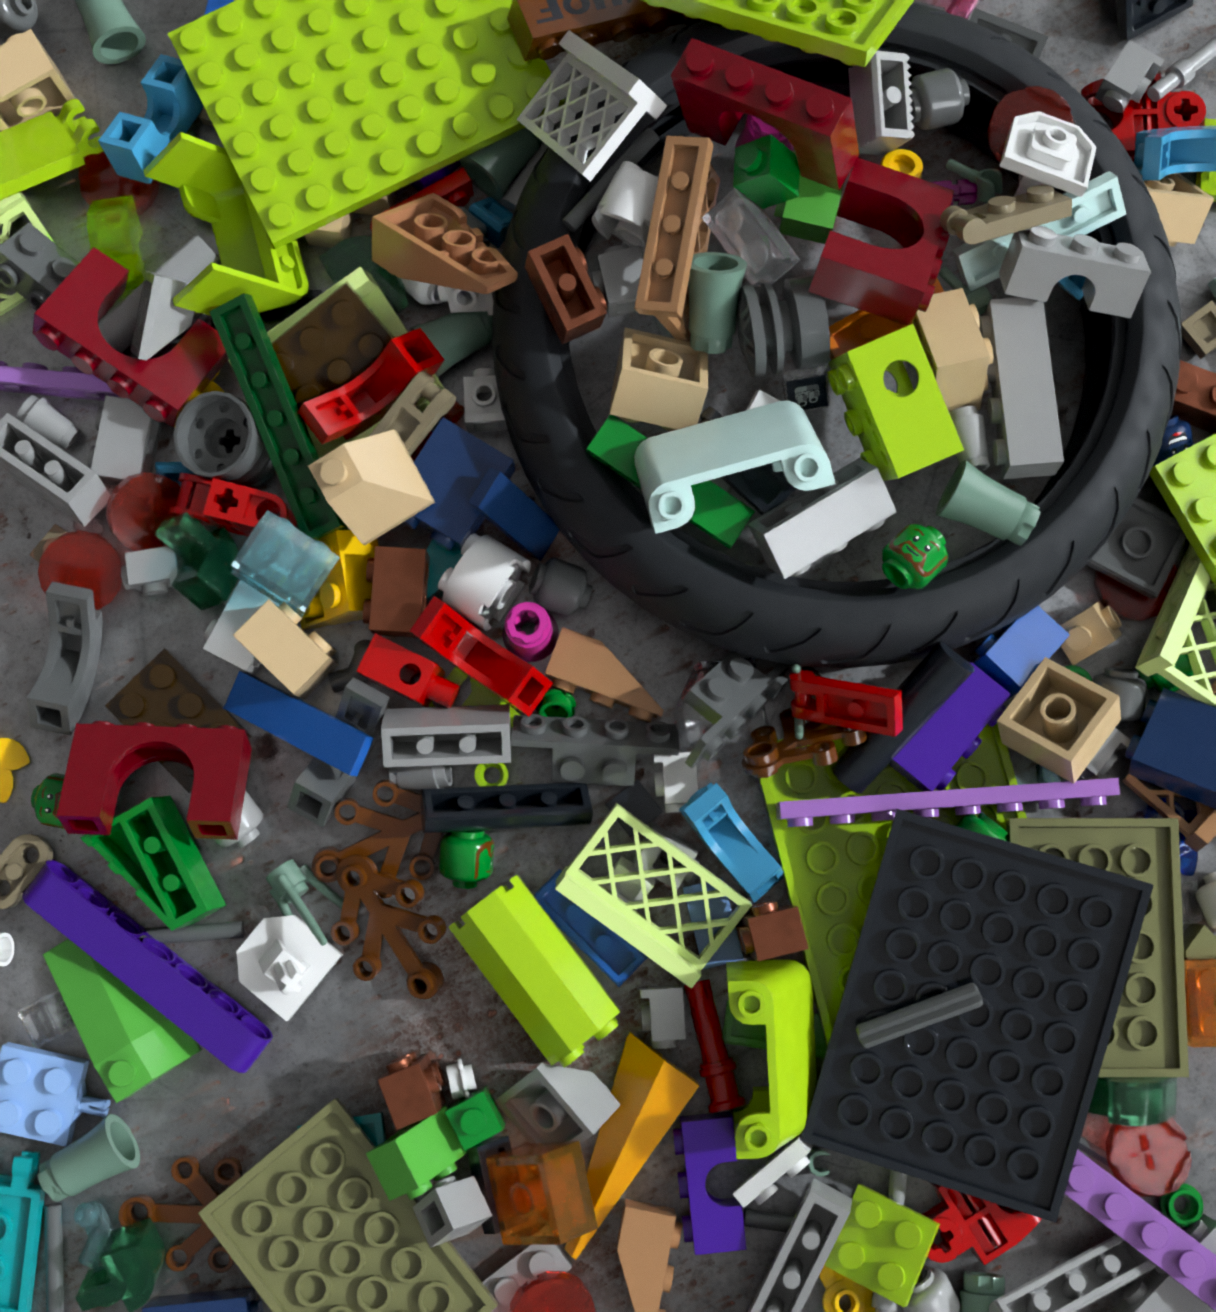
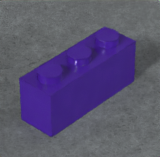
M972 662L970 664L974 666V672L889 763L891 767L922 792L933 791L935 788L943 790L956 774L951 769L961 756L967 759L974 753L982 742L978 737L979 733L987 724L991 727L996 725L997 720L1007 708L1004 702L1011 694Z

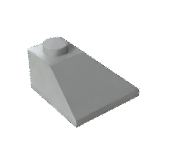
M145 271L130 351L138 359L147 361L192 325L193 316L200 317L201 313L174 306L173 298L190 281Z
M544 1063L538 1065L494 1100L549 1166L593 1136L621 1105L594 1072L567 1067L563 1068L556 1065L551 1066Z

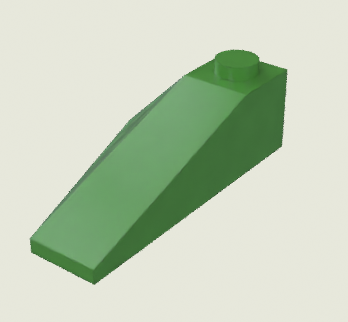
M66 939L43 954L91 1061L116 1103L131 1097L202 1050L198 1042L70 939Z

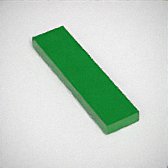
M609 415L585 452L641 489L634 455L641 442L648 438L616 416ZM710 480L691 485L695 510L689 522L730 549L755 511Z

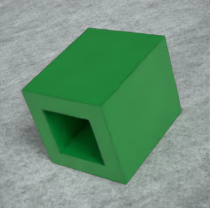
M772 134L735 147L734 188L762 209L799 197L800 170L797 156Z
M487 1085L469 1094L468 1098L463 1097L450 1104L445 1111L464 1151L503 1131L506 1124Z

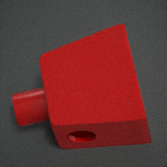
M376 633L356 672L369 681L423 707H428L433 700L447 708H451L460 691L459 685L443 678L445 671L438 664ZM421 673L418 682L412 684L414 676Z

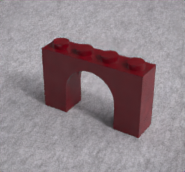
M691 38L671 74L688 131L704 138H710V140L726 146L744 113L752 115L768 123L788 139L796 152L802 177L840 191L859 156L852 99Z
M857 158L836 216L879 230L894 238L903 248H882L830 230L808 292L906 326L911 325L918 310L927 311L935 290L933 285L940 271L943 261L941 258L950 236L941 227L940 217L942 212L950 206L954 190Z
M93 247L34 313L32 334L47 349L57 350L71 359L73 364L83 373L93 374L105 382L117 396L129 398L141 406L144 412L153 420L165 422L174 428L177 418L185 405L203 392L228 360L218 331L198 318L170 352L147 361L126 356L115 350L102 336L98 323L125 292L129 270Z
M94 721L91 724L76 723L56 816L67 834L110 835L118 794L127 777L148 763L174 761L187 766L194 772L187 822L194 837L201 839L238 840L252 751L245 729H239L230 725H221L217 728H197L191 724L164 727L146 722H138L133 725H114L107 721Z

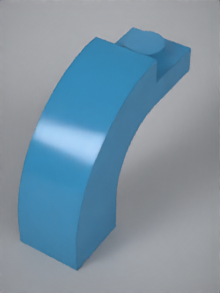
M1216 126L1170 127L1137 132L1134 164L1142 175V179L1159 181L1169 174L1216 171Z
M709 783L706 787L695 792L688 802L679 809L698 837L753 903L784 878L782 867L747 828L734 810L727 794L717 783L714 785Z

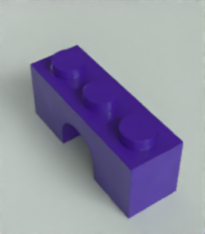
M729 1111L679 1116L681 1128L673 1129L675 1155L683 1154L685 1166L684 1172H677L680 1199L688 1198L690 1214L682 1216L684 1243H693L695 1255L747 1250L742 1205L735 1197H715L705 1187L707 1174L715 1165L737 1161L732 1115Z

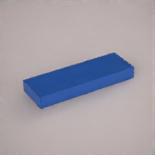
M559 869L534 894L535 898L554 923L620 987L648 957L558 892L555 886L556 878L562 872Z

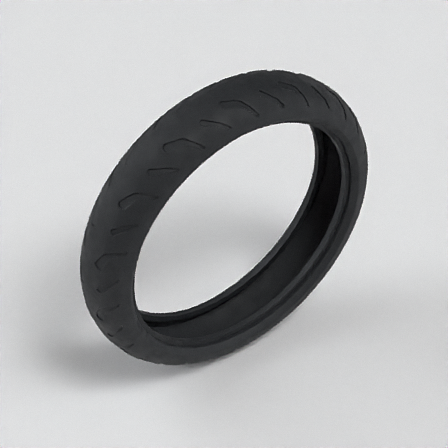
M911 4L877 51L907 54L910 58L907 63L911 66L907 70L911 74L908 78L909 81L916 75L950 68L956 72L960 80L964 79L967 82L970 91V102L964 106L963 116L959 122L944 127L968 140L1000 164L1009 128L1015 116L1040 111L1079 126L1096 146L1089 181L1108 171L1118 177L1126 215L1086 235L1093 237L1100 243L1115 246L1118 243H1128L1138 247L1144 253L1151 274L1131 318L1089 311L1084 296L1080 299L1085 329V375L1081 403L1073 432L1063 453L1064 462L1057 473L1051 476L1043 491L1033 502V504L1040 507L1039 511L1041 513L1035 528L1023 545L1019 546L1008 539L1003 541L995 538L993 541L967 555L948 562L922 589H901L889 579L861 582L816 581L798 577H787L784 579L777 573L747 565L715 551L685 533L679 527L655 534L644 497L627 479L585 452L597 432L591 423L578 389L570 356V341L562 345L524 267L528 251L566 234L569 235L574 247H578L586 258L598 232L592 223V216L596 209L575 232L570 231L563 224L562 220L647 127L656 132L659 140L637 163V166L643 171L663 153L666 136L687 137L692 134L688 131L671 79V74L691 38L850 97L848 68H853V66L818 53H806L798 47L778 41H766L761 36L748 32L730 30L721 24L708 20H701L684 27L654 43L621 67L639 78L667 105L665 110L657 120L645 112L591 182L548 147L534 166L518 199L501 254L517 271L518 278L514 283L502 287L494 293L492 346L495 378L501 409L511 442L525 475L543 507L562 534L581 556L611 585L640 607L673 627L707 643L764 660L809 667L830 668L890 665L925 658L940 641L951 649L961 647L987 636L1024 616L1054 595L1080 572L1102 548L1120 524L1149 476L1162 446V439L1173 410L1179 379L1182 345L1181 306L1176 284V270L1168 238L1156 205L1141 174L1124 146L1100 114L1075 88L1067 83L1051 67L1024 48L1011 43L996 32L960 16H954L945 11L922 4ZM605 100L598 103L597 110L604 107ZM583 110L576 113L575 120L582 117ZM624 112L615 116L614 123H617ZM601 123L593 126L592 134L600 130ZM578 134L571 137L570 144L577 141ZM596 147L588 151L586 161L595 151ZM1005 169L1019 183L1020 174ZM1054 187L1055 191L1061 194L1066 193V191Z

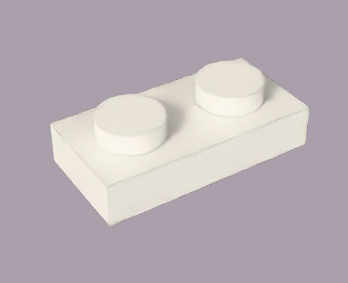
M802 1133L737 1187L733 1195L743 1208L753 1200L758 1205H761L778 1190L774 1184L776 1180L785 1173L792 1178L810 1163L806 1155L810 1152L813 1145L801 1141Z

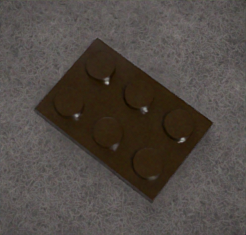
M346 281L272 342V346L297 406L300 409L304 402L338 389L363 373L376 361L394 337L348 281Z
M165 648L105 705L123 725L146 722L164 727L191 724L197 728H217L221 725H230L239 729H245L223 708L224 706L190 671ZM245 729L247 737L250 739L252 735ZM158 761L188 793L192 792L194 772L190 768L174 761Z

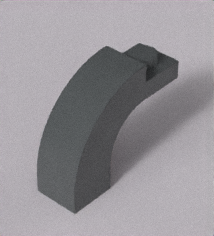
M52 582L46 591L50 626L47 656L41 674L27 696V705L31 728L71 736L76 723L79 722L92 690L100 657L103 618L102 611L95 609L92 589Z
M353 677L345 686L335 718L374 738L362 764L363 767L380 735L383 715L390 697ZM314 757L295 781L287 808L324 827L335 812L337 803L345 798L357 776H350Z

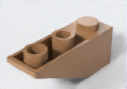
M562 627L545 671L546 677L553 682L551 687L572 695L575 689L591 694L589 701L612 709L614 703L630 708L627 715L647 723H651L653 717L661 720L664 710L602 641Z
M625 1198L617 1238V1252L634 1312H666L664 1309H659L662 1292L670 1293L674 1266L667 1264L670 1248L678 1249L682 1223L675 1222V1208Z

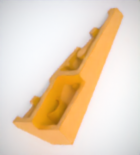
M632 1032L626 1037L611 1094L621 1105L599 1129L564 1250L575 1260L700 1086L697 1080L671 1063L660 1052L653 1049Z

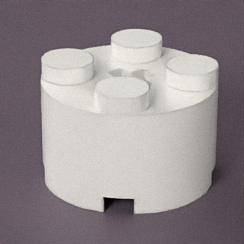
M623 161L592 216V223L607 240L614 234L623 241L622 244L628 245L629 248L640 246L644 259L659 175L657 177L643 171L632 162Z
M473 533L463 544L461 549L463 556L455 568H448L440 578L438 589L444 592L443 602L463 617L488 631L492 628L488 622L492 618L500 622L515 603L525 584L518 579L522 570L529 574L531 563L489 535L480 537Z

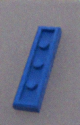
M239 671L223 707L350 776H358L374 739L372 736L248 672Z

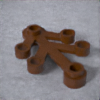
M788 708L779 715L784 730V739L778 743L777 734L773 726L756 728L751 732L753 744L744 749V759L741 764L745 773L754 775L756 778L770 777L776 774L778 768L783 764L812 759L813 764L816 766H827L838 759L836 746L832 740L841 739L842 744L845 746H856L866 741L867 736L865 731L840 726L827 728L830 726L829 724L813 721L807 723L804 720L803 738L798 740L795 738L794 717L792 716L791 708Z
M381 780L375 784L373 799L379 806L388 807L395 803L418 812L405 819L360 806L352 798L341 799L335 808V818L339 823L351 825L356 822L380 831L342 850L331 846L319 849L312 861L314 876L322 882H334L337 880V867L346 857L354 854L367 857L388 847L381 870L378 873L396 878L410 835L422 830L421 795L398 788L390 780ZM388 786L393 790L394 794L390 799L383 800L377 794L379 788ZM343 805H351L356 813L351 818H345L340 814L339 810ZM442 832L424 834L419 853L415 854L410 860L409 870L414 878L426 880L432 876L434 872L433 858ZM325 860H331L336 864V870L326 873L321 869L320 864ZM419 860H426L430 864V868L424 873H420L414 868V864ZM377 891L383 899L392 896L391 894Z
M354 854L346 857L339 863L336 870L337 882L345 891L340 920L331 928L332 939L337 944L345 946L349 945L359 936L360 927L356 921L362 900L369 911V919L362 955L353 964V972L356 977L362 981H370L381 971L382 963L379 957L384 936L408 974L406 983L410 994L419 999L433 997L443 986V973L436 964L420 961L400 927L417 932L423 942L434 944L446 933L445 921L437 915L427 917L385 904L377 892L395 895L397 902L402 907L412 908L424 897V888L419 881L415 879L404 881L378 873L375 863L366 856ZM351 871L359 875L360 883L352 877ZM405 888H410L414 892L415 899H410L406 896ZM427 924H432L436 927L437 935H433L428 931ZM341 926L348 928L350 937L342 933ZM363 961L371 965L372 972L367 971L363 967ZM417 978L422 979L426 983L427 989L418 983Z
M184 1155L177 1159L172 1165L171 1174L175 1181L184 1183L202 1205L155 1203L150 1196L137 1194L126 1200L119 1210L120 1224L127 1231L134 1233L145 1230L153 1222L202 1224L184 1242L174 1244L167 1251L165 1257L166 1264L171 1270L177 1272L185 1270L193 1262L195 1254L214 1237V1234L198 1213L219 1196L200 1174L199 1161L191 1155ZM231 1156L221 1159L215 1165L213 1171L215 1180L229 1187L243 1176L241 1174L242 1166L240 1161ZM181 1162H187L191 1165V1176H183L180 1173L179 1165ZM227 1163L233 1166L235 1173L232 1178H226L222 1175L221 1167L223 1164ZM136 1204H142L146 1207V1218H139L135 1215L134 1208ZM219 1244L210 1252L208 1264L214 1272L224 1273L235 1262L229 1254V1263L227 1265H221L217 1262L216 1253L218 1251L227 1253L224 1247ZM179 1249L186 1253L187 1259L185 1263L180 1264L175 1261L173 1256L175 1250Z

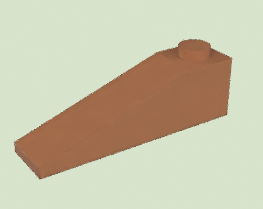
M435 193L372 217V261L398 278L481 294L494 292L514 283L518 278L517 271L496 248L486 246L483 242L484 234L478 228L471 229L467 224V215L462 209Z

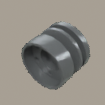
M814 275L785 279L782 300L777 299L770 282L761 283L760 303L753 285L741 286L736 318L737 331L742 354L747 361L748 369L753 378L765 376L767 358L772 373L775 375L782 374L785 353L788 352L798 371L827 367L830 358V332L825 298L808 292Z
M211 391L199 394L185 405L177 418L173 434L175 451L185 467L194 474L212 480L215 478L251 488L260 486L275 473L274 466L247 402L230 393Z

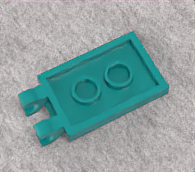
M22 1151L21 1156H15L13 1159L12 1175L0 1174V1312H31L45 1200V1192L41 1185L34 1184L40 1164V1152Z

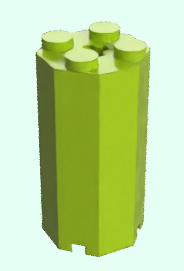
M515 875L509 880L514 886L512 889L509 890L506 885H501L461 916L465 923L464 926L459 921H456L448 928L551 1066L559 1061L563 1068H565L584 1053V1042L593 1035L599 1041L618 1026V1020L615 1016L620 1013V1009L520 876Z

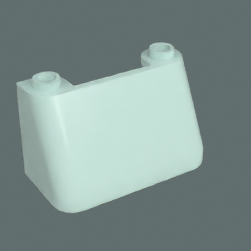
M791 401L774 402L650 437L641 442L634 455L635 467L655 534L678 528L691 519L695 510L691 485L769 463L772 464L773 472L783 471L787 482L794 488L803 491L816 490L836 484L828 456L804 410L797 403Z

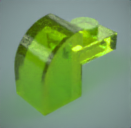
M133 196L92 201L87 212L90 249L93 247L97 248L129 270L125 290L136 289L144 281L145 267L138 245L143 233Z

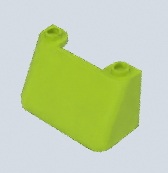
M796 960L726 962L730 1011L743 1024L766 1025L769 1086L753 1087V1094L749 1103L742 1109L733 1108L736 1159L767 1157L800 1135L806 1125L817 1083L813 989L808 969Z

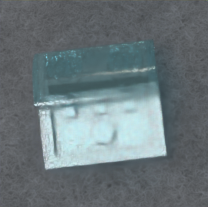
M267 510L231 565L233 566L231 574L279 605L285 601L302 618L340 557L333 553L324 543L313 540L296 529L287 519L278 517Z

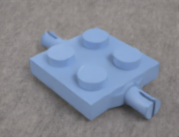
M11 1042L2 1045L0 1053V1132L66 1147L72 1142L76 1121L82 1113L105 1118L109 1112L107 1107L110 1106V1100L87 1096L85 1079L90 1060Z

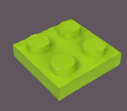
M858 1184L852 1198L850 1214L824 1266L888 1300L906 1307L940 1223L862 1184Z

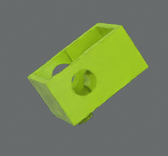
M913 324L852 349L829 361L828 364L831 370L827 372L828 381L835 395H841L848 410L844 412L846 425L853 436L858 435L864 452L860 453V457L862 460L878 468L883 481L899 479L964 450ZM903 361L910 363L917 371L918 383L915 390ZM885 371L894 377L897 385L896 393L886 389L883 380Z

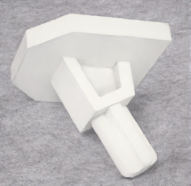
M1037 111L1015 116L1009 128L999 167L1020 174L1019 187L1014 196L1027 193V189L1035 185H1050L1082 197L1088 188L1096 146L1079 126Z
M296 915L263 918L236 951L238 979L242 985L285 1021H289L343 954L329 942L324 946L320 945L306 923Z

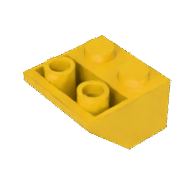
M337 530L316 541L308 542L289 551L290 571L293 575L297 599L296 610L302 618L300 620L302 630L363 620L364 600L371 599L372 583L366 581L368 557L374 558L375 546H378L377 539L367 545H363L351 530Z

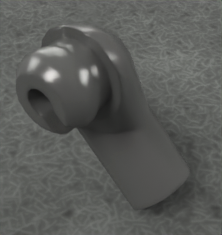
M361 640L355 644V652L348 668L328 674L334 693L343 691L353 677L365 684L369 682L367 678L356 672L371 642L370 640Z

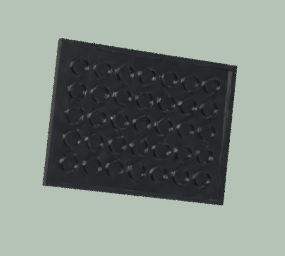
M896 808L814 1090L806 1125L801 1135V1141L1056 1223L1154 885ZM969 983H975L983 999V1005L979 1008L870 1048H863L856 1033V1026L858 1024Z

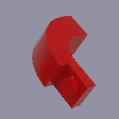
M418 328L391 339L376 361L363 373L338 389L304 402L298 413L322 445L341 436L348 440L382 420L419 372L426 371L429 375L433 376L445 359L424 331Z
M435 596L410 629L412 634L422 640L434 652L528 717H530L553 684L535 667L493 641Z

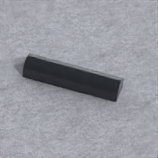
M940 641L896 689L902 691L903 730L896 737L865 731L866 741L856 746H845L838 753L837 761L831 764V770L834 775L852 791L863 793L892 759L974 672V666Z
M584 783L421 789V823L423 833L590 825L593 817L588 787Z

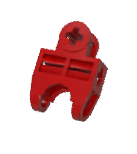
M1161 73L1156 74L1148 88L1161 79ZM1104 79L1094 81L1081 90V95L1097 112L1106 114L1112 120L1114 128L1111 130L1120 140L1133 162L1137 132L1159 128L1199 126L1206 115V105L1203 99L1191 91L1169 92L1159 101L1154 102L1149 99L1146 90L1138 103L1130 100L1123 113H1115L1108 110L1100 100L1094 98Z
M180 473L178 480L182 483L175 507H170V515L188 522L216 526L221 531L275 544L287 543L296 535L298 524L294 514L277 495L215 478L210 480L193 474ZM280 514L276 522L268 524L272 516ZM289 517L290 527L285 534L279 536L271 534L281 530L286 525Z
M931 1182L930 1184L941 1202L921 1213L940 1223L939 1229L942 1231L940 1233L942 1241L939 1244L933 1242L927 1256L929 1259L939 1263L952 1261L970 1248L974 1256L982 1264L986 1265L1022 1241L1042 1219L1015 1209L998 1206L996 1203L962 1192L960 1194L959 1191Z

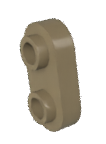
M34 834L20 835L12 840L1 853L0 885L6 880L10 883L11 889L6 896L0 891V909L16 906L22 900V894L48 860L53 859L52 847L44 837ZM31 848H35L38 852V857L33 863L27 859V853Z

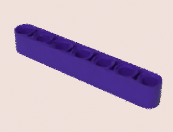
M48 860L22 894V899L32 910L232 1070L239 1073H247L272 1040L273 1035L271 1031L260 1020L165 944L150 936L145 928L64 864ZM140 936H147L142 941L139 940Z

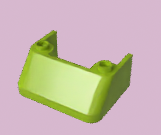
M179 132L143 170L144 175L150 179L179 188L185 210L191 216L212 224L221 265L211 262L173 298L174 306L211 316L209 311L243 293L252 295L259 313L298 302L307 294L309 283L297 239L275 249L225 148Z

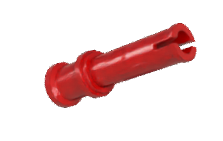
M710 979L697 981L692 989L684 985L703 1064L700 1065L699 1073L706 1080L711 1101L707 1105L709 1113L742 1106L746 1103L744 1097L739 1096L733 1072L737 1068L736 1063L732 1057H728Z

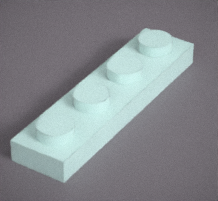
M1108 171L1090 180L1088 188L1082 197L1069 192L1064 193L1063 195L1072 198V216L1039 226L1049 228L1056 234L1074 237L1077 234L1086 235L1126 215L1118 177ZM1014 233L970 245L965 243L952 250L962 283L970 291L1000 278L999 271Z

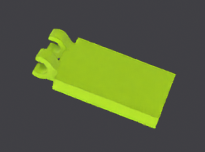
M78 99L67 101L56 117L49 111L0 132V200L85 165L83 157L89 154H99L104 151L98 142L100 136L88 140L92 134L100 131L96 122L93 119H86L85 116L73 120L75 115L85 111L84 106Z

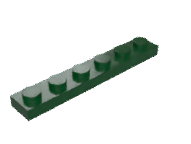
M243 293L209 311L304 541H316L347 526L326 501L308 465L318 460L319 456L304 420L298 413L299 408L252 295Z

